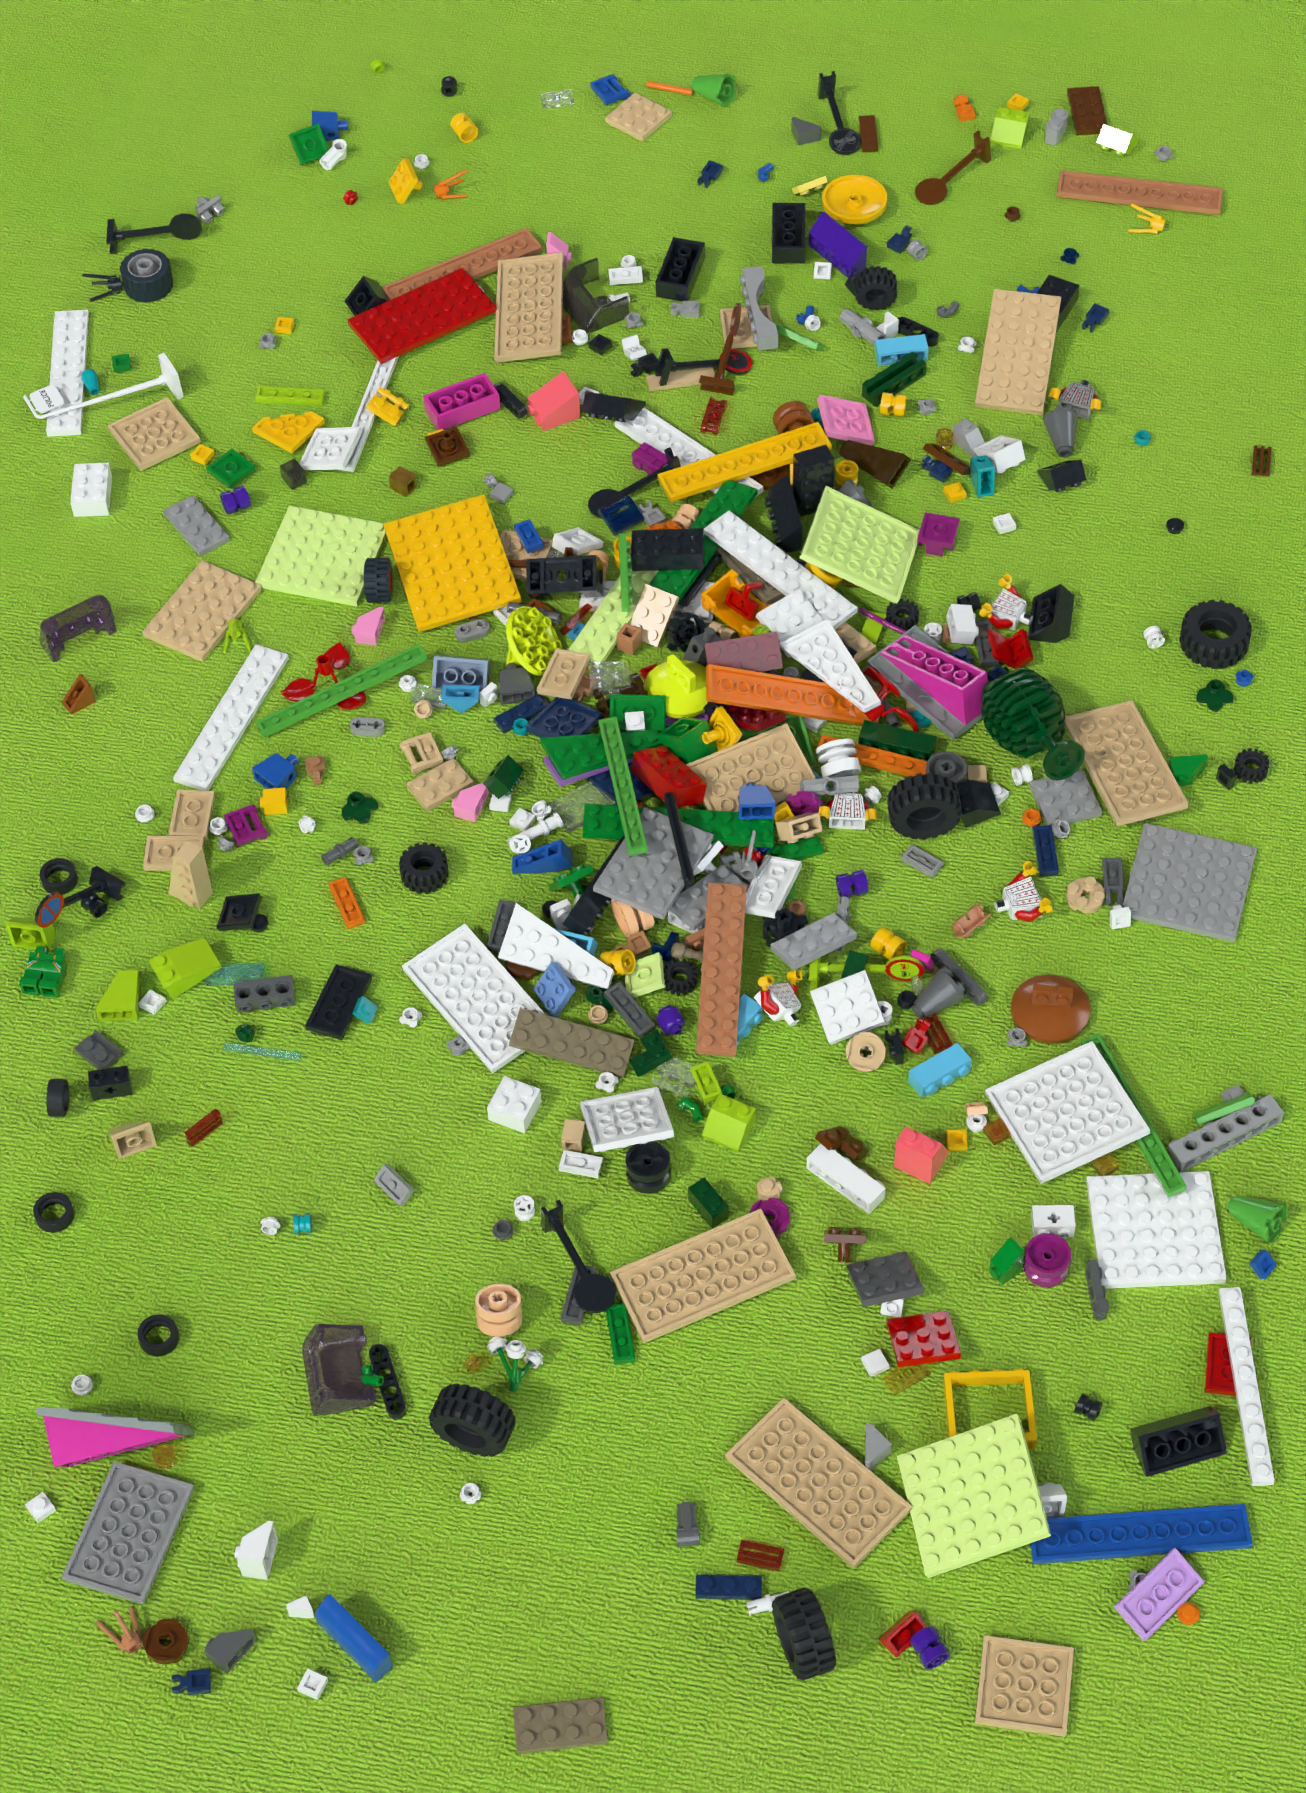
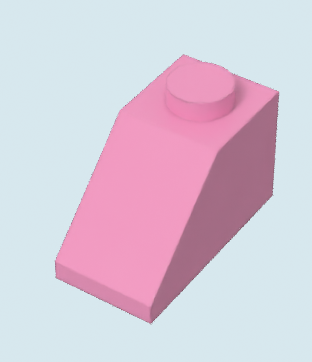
M548 232L547 254L563 252L564 269H568V262L572 261V252H569V246L552 232Z
M378 607L358 617L356 625L354 624L352 627L355 643L377 645L385 621L384 607Z
M481 783L461 790L452 802L454 816L476 822L490 795L489 789Z

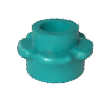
M1146 430L1138 431L1134 436L1136 444L1140 446L1148 445L1151 440L1150 433Z
M523 718L515 720L513 732L518 735H526L528 721Z

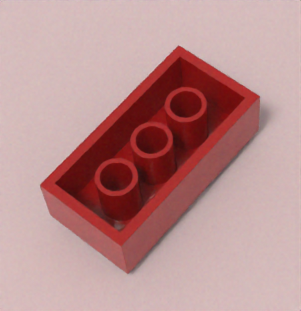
M658 746L634 752L630 771L663 801L666 792H673L677 808L703 803L707 783L667 747Z

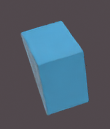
M443 685L441 700L458 712L463 713L478 703L480 686Z

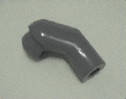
M953 301L949 308L946 309L944 306L937 307V315L941 318L953 316L959 308V303Z

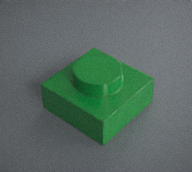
M129 354L112 356L114 373L131 370Z

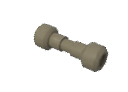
M678 942L672 946L671 955L674 958L681 959L686 957L695 958L699 961L703 960V951L686 948L684 944Z

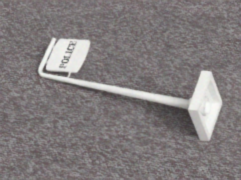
M165 353L158 355L162 375H159V378L63 409L61 406L64 405V400L54 385H49L30 393V400H28L26 395L23 398L34 416L43 419L160 384H167L177 400L184 396L178 373ZM55 408H61L60 410L45 415H38L36 413V411H38L40 414H43Z

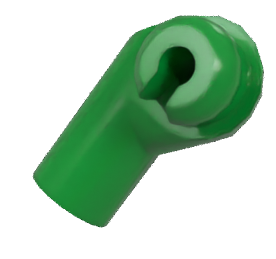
M682 1097L678 1101L679 1109L685 1110L688 1108L692 1113L694 1121L698 1122L704 1118L697 1102L688 1097Z
M372 1365L362 1366L361 1378L364 1384L373 1386L383 1385L384 1377L375 1375Z

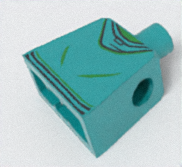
M986 455L974 456L970 459V479L977 498L994 495L995 467Z

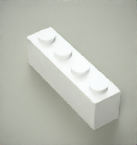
M820 1144L807 1157L806 1168L868 1214L885 1199L886 1188L880 1181L871 1178L864 1169H859L853 1165L850 1159L842 1157L835 1149L828 1150Z

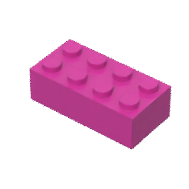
M485 373L423 395L424 410L437 430H445L500 409L499 393Z

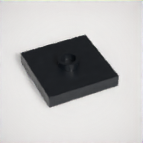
M259 893L226 896L217 923V929L219 931L253 928L262 896Z

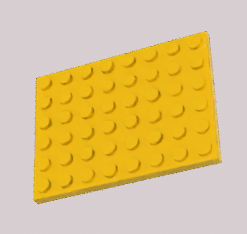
M484 494L383 524L418 632L506 607L510 601L514 603L522 602Z

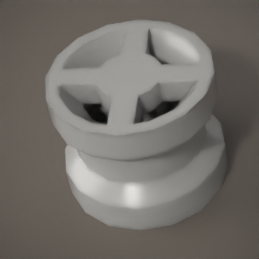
M914 240L909 244L907 252L913 255L916 261H920L925 258L928 249L919 240Z

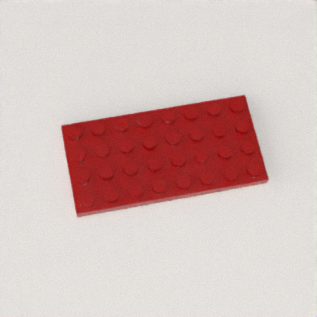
M462 267L351 317L347 321L348 325L380 364H383L496 312L497 307Z

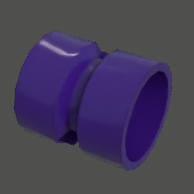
M243 485L234 488L233 492L229 490L220 493V499L227 515L237 512L238 508L243 510L251 507L249 495Z
M863 869L852 871L851 875L848 873L836 875L837 890L841 899L842 897L850 898L853 894L857 896L868 894V882Z
M934 1626L920 1630L910 1639L912 1647L916 1653H920L919 1659L927 1670L940 1666L950 1657L949 1650L943 1642H940L941 1637Z

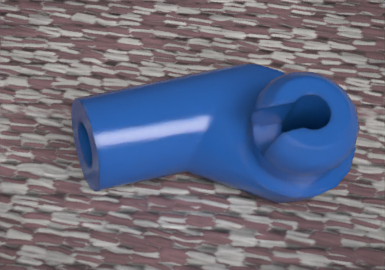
M807 306L805 315L800 313V315L796 316L799 324L804 325L805 320L810 315H814V307Z

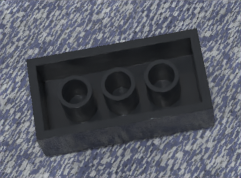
M772 203V263H805V203Z
M673 237L656 279V297L689 301L705 259L704 242Z
M1048 275L1036 294L1061 297L1057 333L1078 300L1080 285Z
M827 445L793 454V494L798 513L802 517L816 512L826 486L833 489L834 457Z
M703 528L632 530V571L704 569L705 540Z

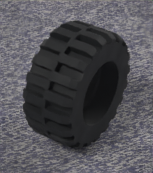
M1215 600L1203 601L1198 603V606L1194 605L1186 612L1181 626L1180 647L1185 652V655L1192 659V662L1201 664V667L1206 668L1208 666L1212 667L1211 669H1217V667H1221V669L1227 668L1228 665L1233 666L1237 664V661H1241L1244 655L1247 654L1252 625L1246 613L1243 614L1242 609L1236 608L1230 602L1228 604L1223 600H1219V602ZM1206 630H1218L1227 634L1229 637L1224 639H1214L1206 636L1202 632Z
M919 773L913 777L908 776L905 780H900L897 785H894L887 796L890 824L896 832L907 838H922L923 840L929 837L936 838L940 834L944 835L958 824L962 816L957 785L941 774L933 775L932 773H926L922 775Z
M450 1384L440 1391L429 1415L431 1428L442 1440L449 1442L451 1446L460 1448L464 1452L467 1451L473 1455L478 1454L483 1457L488 1455L492 1457L503 1452L516 1423L513 1411L500 1398L494 1397L491 1393L482 1391L478 1387H470L466 1384Z
M801 1588L777 1596L772 1601L774 1623L782 1649L793 1674L797 1679L807 1680L832 1671L836 1666L833 1640L824 1613L813 1591L808 1588Z

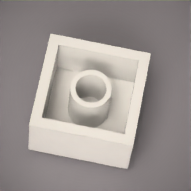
M504 1076L487 1106L488 1120L525 1133L542 1102L541 1089Z

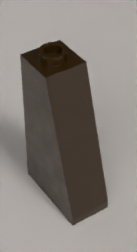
M852 440L844 443L839 453L841 457L854 461L858 468L893 489L911 462V459L903 453Z

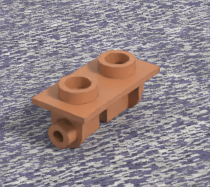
M980 904L974 905L966 912L968 920L965 915H962L953 922L951 927L955 932L953 937H969L976 927L982 926L991 915L984 914L982 912L984 909Z

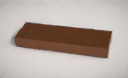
M875 115L859 116L862 152H878Z
M935 443L924 445L923 449L961 475H970V466Z

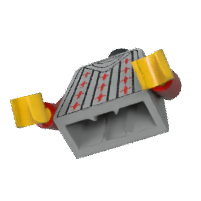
M1082 380L1080 384L1072 382L1062 390L1051 388L1049 397L1059 400V406H1063L1064 409L1076 410L1078 417L1090 419L1091 409H1101L1102 401L1094 394V388L1090 387V383L1086 380Z

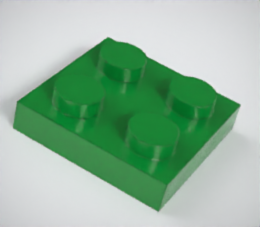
M319 123L288 135L300 165L322 158L329 150Z
M233 449L206 467L209 474L229 489L256 471L255 465Z

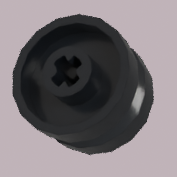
M653 1141L645 1144H635L629 1149L625 1158L628 1184L634 1190L645 1194L657 1193L663 1190L669 1184L671 1178L668 1150L663 1145Z

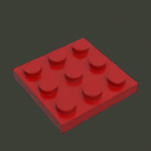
M948 1311L886 1319V1326L898 1368L961 1359V1351Z

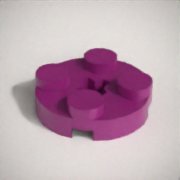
M798 791L797 795L793 796L791 793L785 800L794 816L804 813H818L819 807L823 806V800L821 799L820 801L817 794L808 791Z
M768 1198V1200L764 1201L759 1200L751 1207L749 1213L761 1209L765 1216L773 1215L774 1220L768 1221L776 1238L788 1229L790 1213L787 1205L776 1198Z

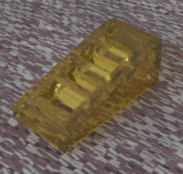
M925 1364L917 1365L920 1369L918 1372L913 1368L916 1365L897 1367L882 1379L892 1393L897 1395L931 1374ZM907 1370L912 1372L913 1375L911 1377L907 1374ZM903 1374L906 1380L903 1382L898 1375ZM895 1378L900 1385L896 1387L891 1379Z

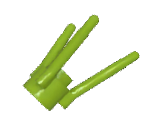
M232 619L228 622V630H226L223 648L224 654L227 652L230 636L232 641L235 642L236 638L242 635L249 654L252 651L246 635V629L242 628V622L238 619Z

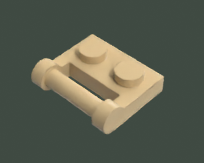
M430 732L404 740L399 745L401 750L405 752L411 765L410 770L414 775L421 773L422 770L443 764V758ZM412 747H416L422 761H416L411 750Z

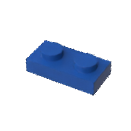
M530 519L514 524V530L527 554L544 548L543 542Z

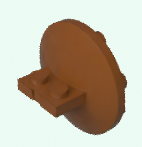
M1039 975L1026 980L1016 989L1011 1002V1015L1017 1028L1023 1029L1025 1034L1034 1041L1060 1044L1077 1037L1085 1029L1090 1017V1002L1083 989L1070 979L1058 975Z

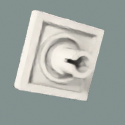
M720 841L710 844L693 871L694 875L702 871L708 875L717 869L711 860L723 848Z

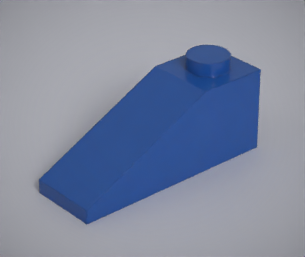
M561 839L512 857L513 874L558 872L573 866V851Z

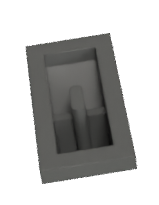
M792 117L791 131L798 145L821 140V126Z

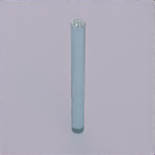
M224 1043L223 1046L225 1051L301 1061L302 1053Z

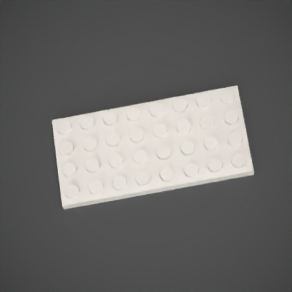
M463 924L402 965L403 971L454 1030L470 1045L473 1052L492 1074L525 1052L524 1050L509 1046L520 1008L546 1015L466 924Z

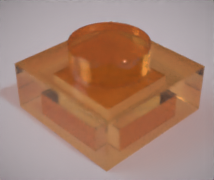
M1001 1118L983 1127V1132L994 1146L1011 1137L1010 1131Z

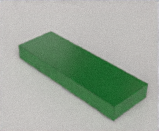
M624 1303L612 1305L606 1310L614 1365L635 1362L626 1306Z

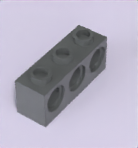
M292 975L233 982L237 1013L296 1005Z

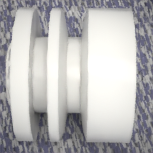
M853 739L830 741L816 749L817 755L820 756L818 761L820 763H827L820 768L822 777L857 775L862 771L859 759L852 757L857 753L856 749L853 748L855 746Z

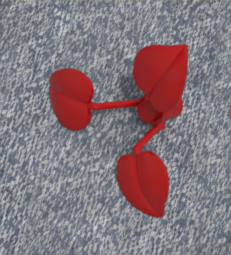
M338 642L316 658L318 668H315L312 684L308 679H296L288 684L281 691V694L294 702L314 694L313 688L316 686L318 673L323 676L331 674L334 682L337 683L338 680L333 668L337 670L342 669L350 662L349 653L344 649L341 642ZM361 691L336 704L341 709H355L366 703V695Z
M868 667L863 673L882 685L877 694L880 701L890 691L897 697L900 696L896 686L891 681H888L887 677L881 672L878 673L872 667ZM881 703V705L864 713L874 722L879 716L883 718L886 714L896 711L911 726L913 731L918 732L917 723L902 708L894 707L884 711L885 706Z

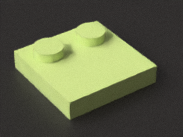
M658 952L636 960L633 973L625 975L626 990L633 998L664 988L662 955Z

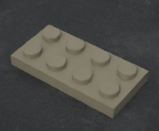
M603 1697L513 1708L517 1754L608 1744Z

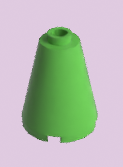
M730 74L697 76L692 81V87L695 92L725 107L728 103L731 104L733 102L737 87L734 86L736 79Z
M1240 1195L1232 1197L1227 1205L1229 1214L1268 1243H1273L1279 1237L1283 1230L1280 1227L1282 1220L1286 1222L1288 1216V1208L1283 1204Z

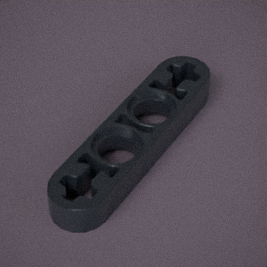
M375 1344L369 1350L371 1365L375 1375H379V1371L382 1369L390 1370V1374L384 1377V1383L382 1386H379L388 1416L391 1419L399 1420L406 1414L405 1402L387 1348L382 1344ZM376 1352H380L383 1362L379 1363ZM392 1386L396 1388V1392L392 1395H387L384 1392L387 1387ZM396 1400L397 1407L399 1408L398 1412H395L393 1409L392 1401Z

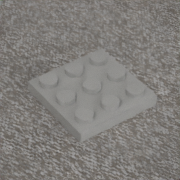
M1079 769L1075 774L1064 780L1056 781L1046 777L1029 782V788L1046 825H1052L1056 820H1065L1071 824L1102 815L1101 808L1083 769Z

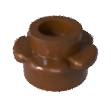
M1014 206L1009 207L1004 216L1009 221L1014 222L1020 219V210Z

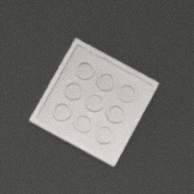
M658 1087L580 1102V1109L594 1152H604L609 1149L625 1148L630 1145L645 1144L650 1141L674 1137L673 1128Z

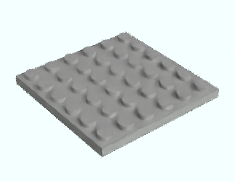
M1144 823L1122 908L1129 907L1131 919L1235 942L1257 848Z

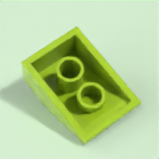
M206 938L165 950L149 960L164 989L173 999L222 968Z

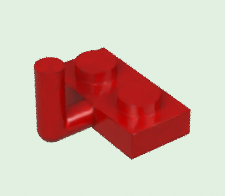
M762 582L747 583L743 592L735 587H730L724 604L748 621H754L760 605L749 598L751 590L761 589L763 586Z

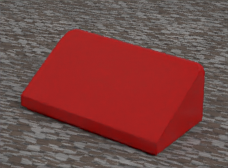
M909 1611L878 1639L895 1657H898L911 1645L910 1639L912 1636L927 1626L916 1611Z

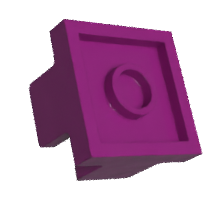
M925 512L917 539L918 545L926 544L925 553L942 557L944 548H950V551H953L957 540L960 518Z

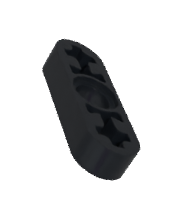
M906 317L897 318L899 319L898 333L904 336L925 334L929 347L938 344L939 334L935 330ZM914 330H919V331H921V332H920V333H913L912 331H914Z
M499 382L493 385L499 393L500 402L516 418L521 419L527 415L525 405L504 384Z

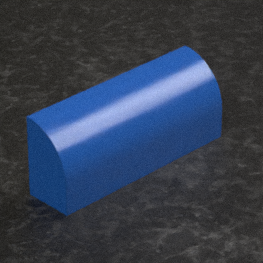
M329 1594L316 1611L315 1618L318 1625L376 1683L392 1668L389 1653Z

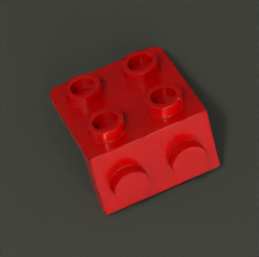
M993 629L987 631L992 655L996 660H1000L1008 667L1017 669L1024 667L1034 659L1027 631L1021 629L1010 638L1001 635Z

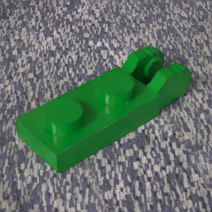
M817 835L801 839L798 842L778 845L768 850V854L771 856L797 861L824 853Z

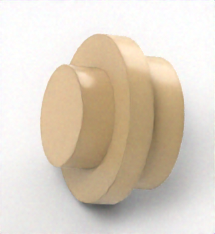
M421 700L416 703L414 711L419 718L425 719L431 716L433 707L430 702Z
M596 1005L589 1010L588 1017L593 1024L600 1025L607 1020L608 1012L605 1007Z

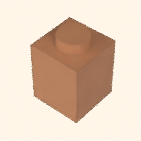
M625 623L616 635L617 649L630 655H634L642 644L641 629Z

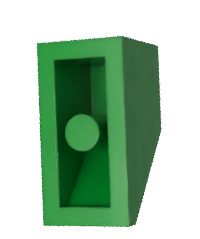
M1207 754L1170 757L1168 767L1178 785H1191L1205 770L1208 756Z
M1012 1237L1007 1239L990 1260L989 1273L993 1279L998 1280L1002 1285L1022 1272L1025 1251Z

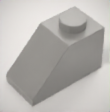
M967 418L953 426L952 441L972 458L977 456L973 448L985 443L978 427Z

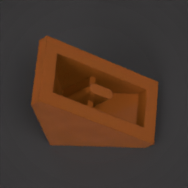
M79 674L62 700L63 705L70 714H74L95 703L92 686L82 674Z

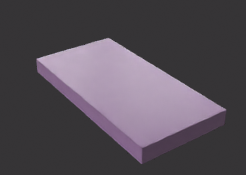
M1173 1548L1113 1607L1143 1641H1146L1205 1581L1179 1551Z

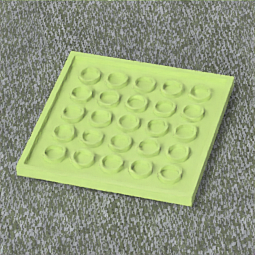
M826 486L813 518L800 559L897 604L900 600L917 547L920 530Z
M289 506L255 583L261 585L263 589L358 606L364 591V564L367 558H378L387 536L384 523Z
M1018 1414L897 1456L907 1501L912 1506L910 1513L925 1575L928 1578L1051 1536Z

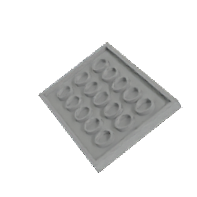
M645 807L640 814L648 852L629 856L626 840L624 839L594 884L593 891L663 920L685 883L668 816ZM681 822L694 871L712 843L714 835Z
M113 1462L63 1572V1581L144 1605L195 1489L194 1485Z

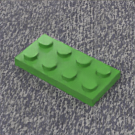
M619 534L622 612H629V604H632V593H629L632 592V581L628 580L632 579L631 566H627L631 565V555L627 553L630 552V541H626V534Z

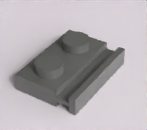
M96 1030L93 1031L91 1036H87L75 1047L76 1053L97 1070L110 1068L117 1062L119 1057L123 1056L122 1050Z

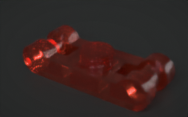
M715 398L709 399L701 424L702 433L712 432V434L718 435L724 411L727 407V400L716 401Z

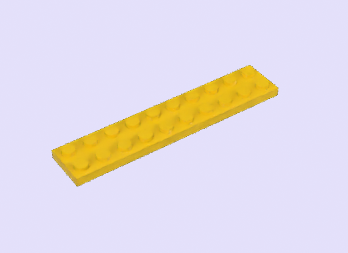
M816 422L657 474V477L669 501L674 502L720 487L728 480L738 481L793 463V454L822 445H827L829 450H832V444L820 424Z

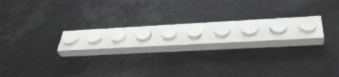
M399 356L383 364L377 361L352 424V427H360L363 432L346 468L337 470L355 471L376 417L374 413L366 409V406L374 394L381 397L377 393L379 387L386 390Z
M1219 1288L1218 1293L1251 1486L1274 1485V1475L1241 1288Z

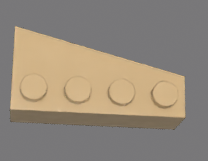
M186 840L173 856L169 894L184 901L188 906H194L198 909L204 905L213 894L203 848Z

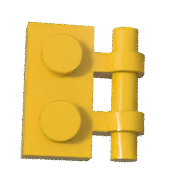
M379 387L377 393L381 397L374 394L366 409L396 426L404 413L399 407L406 410L409 404L404 402L403 398H398L391 394L390 390ZM386 399L390 400V401L393 402L395 405H392L391 403H389L388 401H386Z

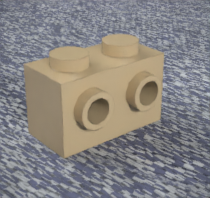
M804 813L776 822L779 841H787V843L798 842L799 838H810L815 833L823 831L819 813Z

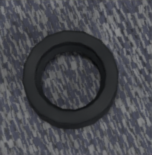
M55 858L49 860L40 869L39 876L42 886L47 893L58 892L63 895L73 890L77 884L78 877L75 867L67 859ZM59 870L67 871L70 874L66 880L59 883H52L47 879L52 873Z
M50 1079L46 1096L48 1116L65 1117L69 1105L68 1081L66 1079Z
M50 1192L44 1194L35 1202L33 1214L39 1228L45 1232L55 1233L66 1229L72 1223L74 1209L66 1195L59 1192ZM60 1204L65 1207V1213L57 1220L49 1221L42 1217V1212L50 1205Z
M162 1314L152 1315L140 1324L138 1340L143 1351L148 1355L155 1357L165 1356L176 1348L179 1342V1332L174 1320ZM163 1326L170 1330V1337L161 1344H150L146 1340L147 1333L155 1327Z

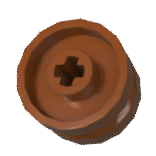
M800 401L784 403L778 407L773 415V424L778 431V435L815 423L806 404Z

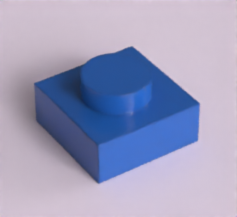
M1260 1249L1249 1263L1259 1279H1266L1277 1265L1268 1251Z

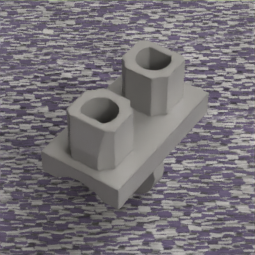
M218 195L211 200L208 197L206 199L203 197L197 198L198 204L195 206L197 209L196 217L209 224L214 217L211 214L212 212L217 216L223 214L225 208L220 203L221 198Z

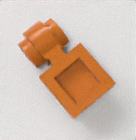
M956 95L953 98V102L960 122L975 119L976 114L972 105L968 104L967 95Z

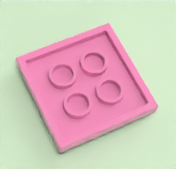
M819 395L817 401L827 437L873 445L875 440L866 404Z

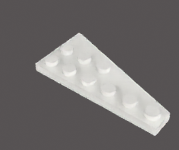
M828 619L779 643L782 650L864 713L881 705L880 699Z
M516 903L498 956L499 959L545 972L551 962H557L568 979L609 989L614 974L613 969Z

